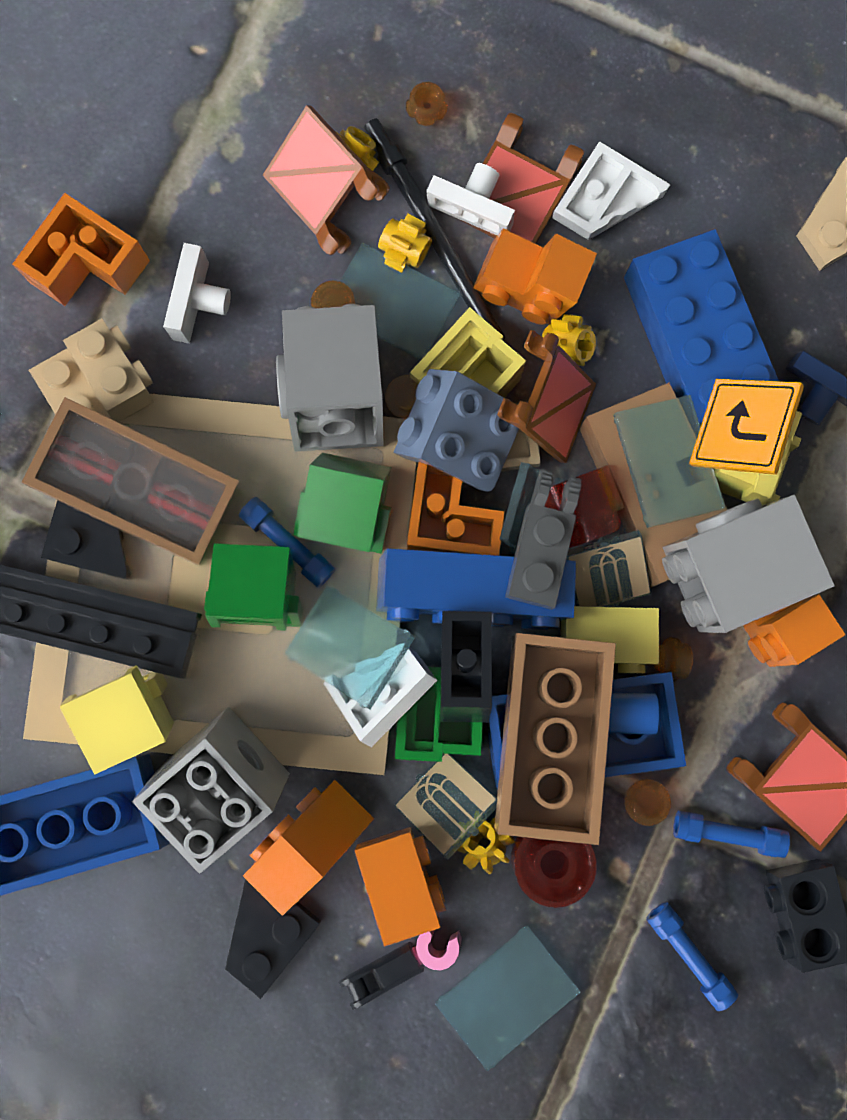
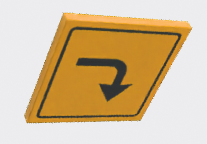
M716 379L689 464L696 467L777 475L804 385L801 382Z

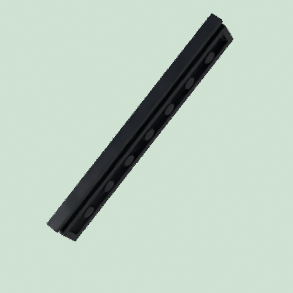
M0 565L1 634L132 667L137 665L140 669L180 679L186 678L197 637L195 632L198 621H201L202 618L201 613Z

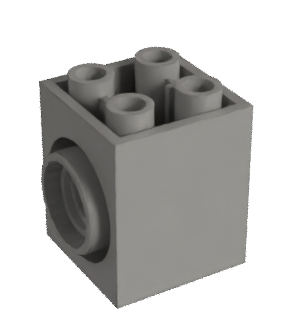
M346 304L342 307L331 308L304 306L295 310H282L284 354L276 357L277 388L280 414L282 419H289L294 452L383 446V401L375 305Z
M795 494L763 505L758 498L696 523L697 533L662 547L666 557L662 558L664 570L673 584L678 582L685 599L681 601L683 614L691 627L696 626L699 632L727 633L835 586Z
M228 706L158 768L132 802L200 874L274 811L290 773Z

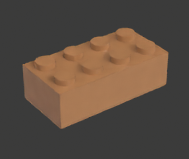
M516 633L512 636L494 825L498 834L599 845L616 643Z

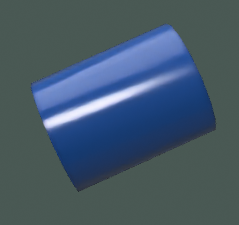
M612 693L608 733H657L659 704L656 694Z

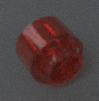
M609 465L575 477L581 479L582 482L578 503L573 515H576L569 548L619 530L621 521L617 511L623 509L624 505ZM568 480L551 487L544 507L559 511L563 488Z
M517 836L511 851L512 870L521 889L530 899L543 906L558 908L574 904L586 895L594 882L597 865L591 844ZM552 850L563 852L565 861L563 867L558 872L546 873L541 869V860L547 852Z

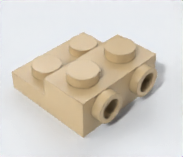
M102 318L64 339L63 342L67 349L29 369L55 415L64 397L116 422L124 420L154 402L146 387L153 384L148 373L139 360L132 364L129 362L124 352L130 350L131 347L117 325L109 329Z

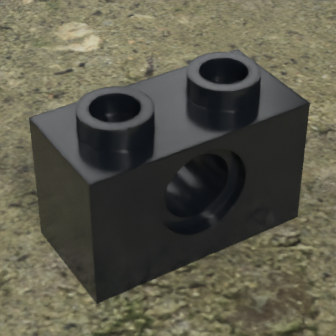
M442 611L440 722L489 723L492 709V612Z

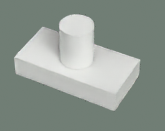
M477 163L465 188L435 175L433 176L426 191L430 207L495 235H498L503 228L511 231L514 223V209L489 199L500 176L494 168Z
M188 243L183 244L163 327L172 340L190 344L197 311L201 310L226 315L230 305L231 292L230 289L204 284L209 261L201 246Z

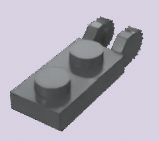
M542 468L536 480L531 503L525 510L505 598L552 610L555 608L576 519V515H573L578 503L582 481L579 478L569 477L563 488L559 511L544 506L552 487L553 471Z

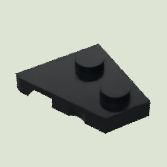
M114 496L107 512L117 516L116 496ZM57 500L41 558L130 580L131 576L130 566L126 564L122 540H124L123 531Z
M245 879L225 970L261 999L320 925L321 920L298 901L282 916Z

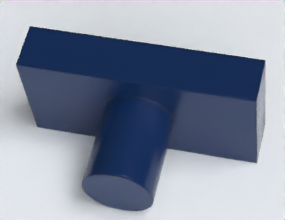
M805 351L795 354L786 369L814 386L798 409V412L802 413L801 417L820 426L836 401L847 406V377Z

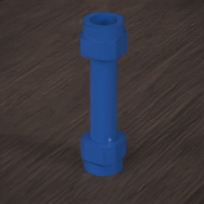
M257 496L252 498L241 509L238 516L255 532L261 530L278 547H290L293 560L302 568L301 574L319 589L333 575L336 568L320 553L314 555L272 517L274 514L273 510Z
M679 810L674 819V838L699 843L701 838L757 848L758 853L771 857L785 858L789 851L790 836L787 830L762 826L760 830L704 820L701 814Z
M668 902L654 908L646 917L653 930L662 940L667 939L701 982V992L716 1011H722L730 1007L739 995L734 986L722 972H715L681 928L684 922Z

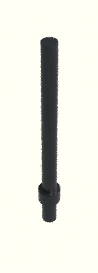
M379 119L370 120L366 123L364 129L376 144L375 148L379 153L377 160L385 174L393 177L415 217L426 222L425 234L432 238L431 245L468 308L470 307L502 334L504 340L505 335L480 292L473 288L475 285L408 171L406 167L407 159L398 144L393 145Z

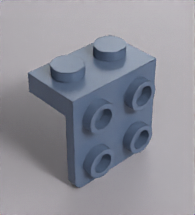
M429 369L427 375L422 378L417 386L415 403L409 417L399 428L397 435L398 443L393 453L407 460L431 465L479 490L488 492L495 487L519 428L502 420L497 415L504 397L458 371Z

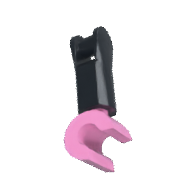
M435 930L421 934L417 939V946L414 947L411 942H408L340 980V986H346L353 999V1002L350 1003L352 1010L363 1006L424 972L423 964L432 970L440 971L449 968L455 963L461 949L462 938L460 932L457 931L450 936L447 948L443 951L434 949L431 944ZM372 972L379 986L369 991L363 976Z

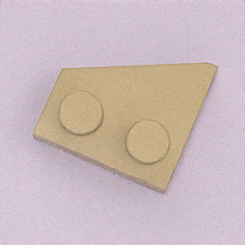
M847 157L838 167L836 174L796 235L819 271L847 255Z

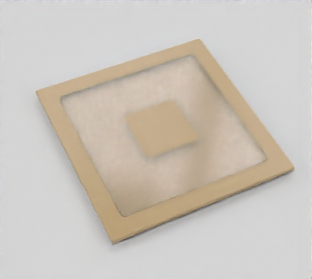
M150 394L154 401L153 403L118 423L239 481L199 565L197 566L122 531L126 564L129 565L131 573L129 580L47 560L45 575L202 614L201 621H198L195 632L197 637L186 678L180 679L163 674L168 685L161 697L174 721L166 742L147 751L174 754L229 706L282 765L385 775L389 730L372 747L360 742L323 683L334 675L340 679L357 673V665L370 659H379L386 652L398 647L400 622L387 621V613L376 612L379 558L387 548L407 550L416 462L393 453L398 443L397 435L399 428L406 419L383 416V446L294 452L289 419H282L279 406ZM322 452L392 467L386 499L383 504L392 508L382 554L341 547L293 535L300 493L306 488L309 465ZM115 495L117 516L130 522L138 505ZM256 496L273 510L274 514L272 517L314 555L320 553L336 568V571L328 581L318 589L301 574L302 568L293 560L296 570L294 595L300 597L302 604V627H287L286 631H280L276 629V626L221 623V628L211 627L205 616L204 605L206 591H208L214 543L277 546L261 530L255 532L238 516L241 509ZM36 642L23 739L78 744L59 706L67 697L76 694L78 697L123 676L132 666ZM138 668L142 676L152 672Z

